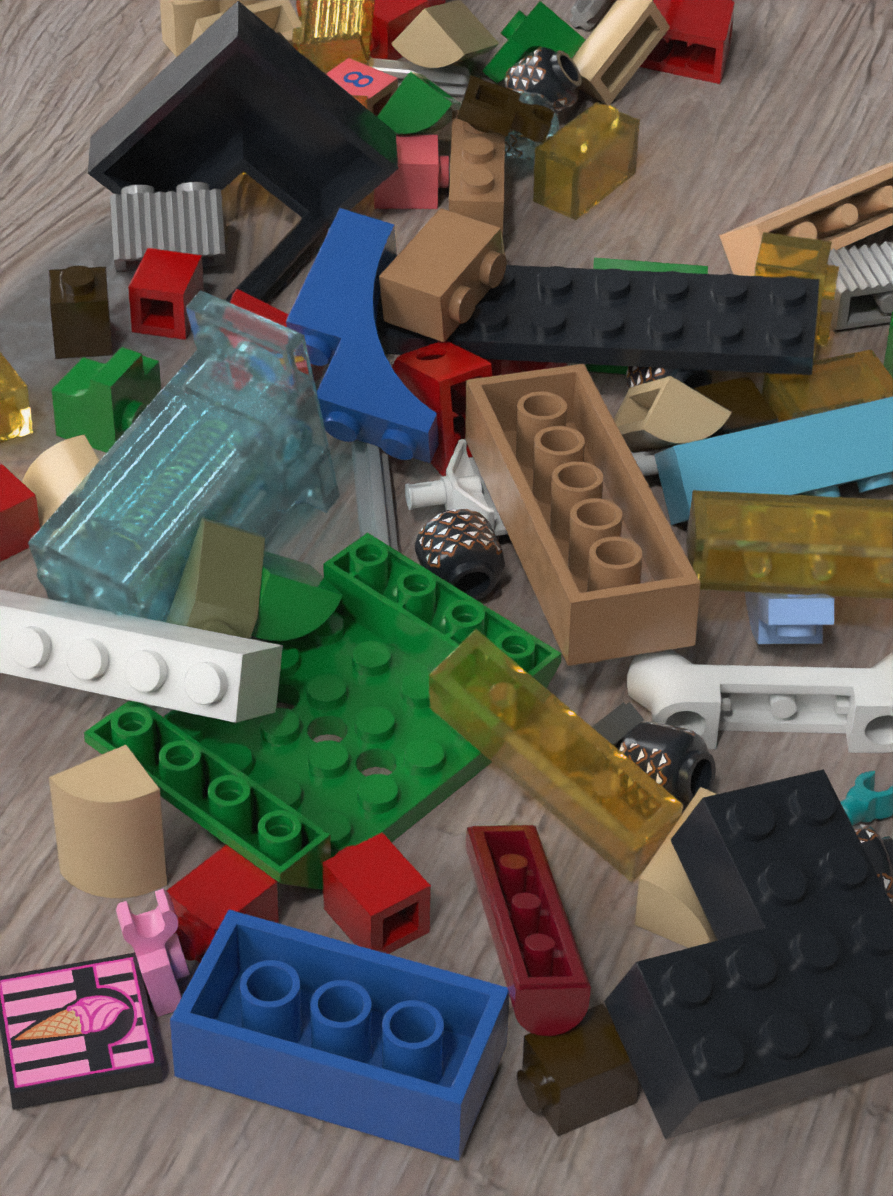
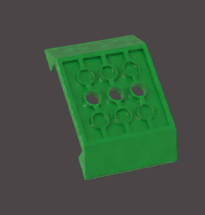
M368 532L323 563L324 578L342 594V598L332 615L320 627L302 637L286 641L269 640L267 642L283 646L277 703H288L295 706L294 708H276L274 713L235 723L174 709L162 717L144 703L129 700L84 732L85 743L101 754L127 745L160 789V797L281 884L323 890V862L334 857L340 850L348 846L358 845L381 832L391 842L395 841L516 744L561 664V652ZM327 734L342 738L339 742L325 740L317 743L313 741L314 738ZM379 767L385 768L392 773L389 775L371 774L365 776L361 772L368 768Z

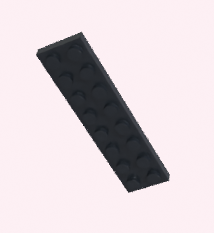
M506 265L505 274L499 285L495 288H490L475 306L470 319L465 323H461L446 341L483 359L812 375L820 279L791 276L764 277L736 274L680 273L676 271L652 272L620 269L564 268L561 266ZM382 299L380 300L376 329L384 354L402 355L441 342L385 322Z

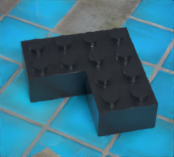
M237 1L90 137L88 174L113 194L121 195L122 188L131 185H149L154 187L155 193L177 192L176 187L178 185L188 182L207 183L210 190L220 189L222 191L244 171L301 218L310 212L314 213L318 218L324 216L329 222V225L326 227L327 229L331 227L339 208L350 211L398 170L396 132L240 1Z
M822 769L702 798L670 840L717 941L635 962L604 1001L665 1139L893 1071V905L825 770Z

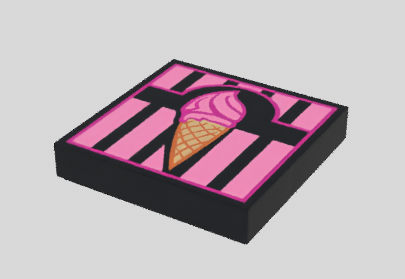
M135 952L0 976V1034L13 1110L162 1082L161 1063L143 977Z

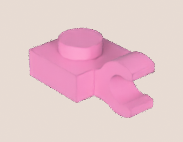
M165 889L155 891L158 903L155 910L134 915L131 913L127 901L118 903L116 908L123 937L135 950L157 1017L175 1011L182 998L177 979L190 975L177 933L174 934L178 928V918L171 896Z

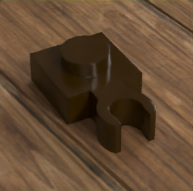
M471 75L457 119L468 122L474 129L481 132H496L508 136L511 129L532 141L545 143L555 112L542 105L519 101L521 93Z

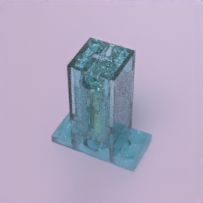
M200 290L186 306L194 343L197 347L196 352L28 542L38 569L37 578L44 586L50 600L111 611L115 615L126 614L166 622L202 518L261 534L266 538L294 503H306L327 513L340 497L304 334Z

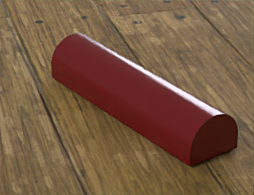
M533 825L467 827V855L504 980L508 987L515 1017L525 1030L536 1035L554 1036L565 1033L578 1025L586 1015L590 1002L591 986L537 828Z

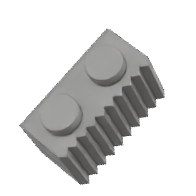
M188 182L178 185L176 187L177 192L155 193L152 186L131 185L122 188L121 195H110L115 271L137 270L147 248L202 255L203 267L225 266L221 190H210L209 184L203 182Z
M885 241L880 246L874 243L871 247L864 244L860 249L854 245L849 251L845 247L839 250L833 248L829 253L822 250L817 255L814 279H820L818 305L821 306V312L824 311L825 318H828L829 325L832 324L833 331L890 323L893 312V242Z

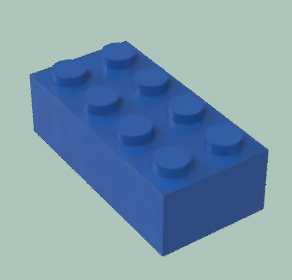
M228 910L170 1019L174 1076L459 1161L507 1046L508 987Z

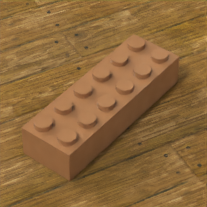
M578 364L466 380V443L567 665L597 663L608 659L645 653H659L670 649L695 646L700 581L585 365Z

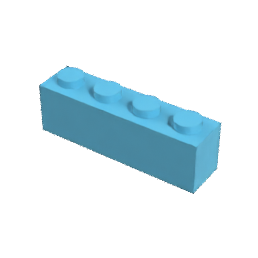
M893 397L685 443L654 454L671 525L692 520L694 531H700L730 523L728 512L740 508L785 507L783 499L803 495L805 505H810L813 501H827L841 497L838 486L857 482L859 493L893 485Z

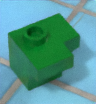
M539 1L527 16L519 10L500 33L507 41L482 72L498 84L505 79L506 72L510 67L538 48H550L555 52L561 50L572 59L586 39L544 3Z
M121 347L107 363H100L83 357L51 389L56 436L69 439L85 434L93 449L116 457L134 437H139L144 432L148 422L162 408L159 361Z

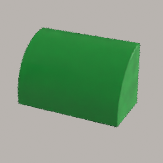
M410 71L377 117L398 134L425 135L438 131L452 121V110H459L461 103L423 74Z
M264 551L258 617L251 636L271 641H286L309 634L320 627L332 615L342 598V594L310 564Z

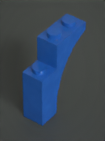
M339 208L287 317L286 325L290 351L310 364L317 366L329 364L314 397L319 428L324 429L328 434L341 441L353 442L359 440L381 447L390 456L401 460L415 458L431 463L439 445L437 413L422 403L406 388L396 375L384 354L376 329L377 314L381 300L379 276L397 257L395 225Z

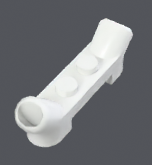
M670 649L659 653L636 655L629 667L627 674L628 695L652 712V722L692 730L704 739L708 749H716L718 731L845 733L848 752L850 753L893 752V652L872 668L697 665Z

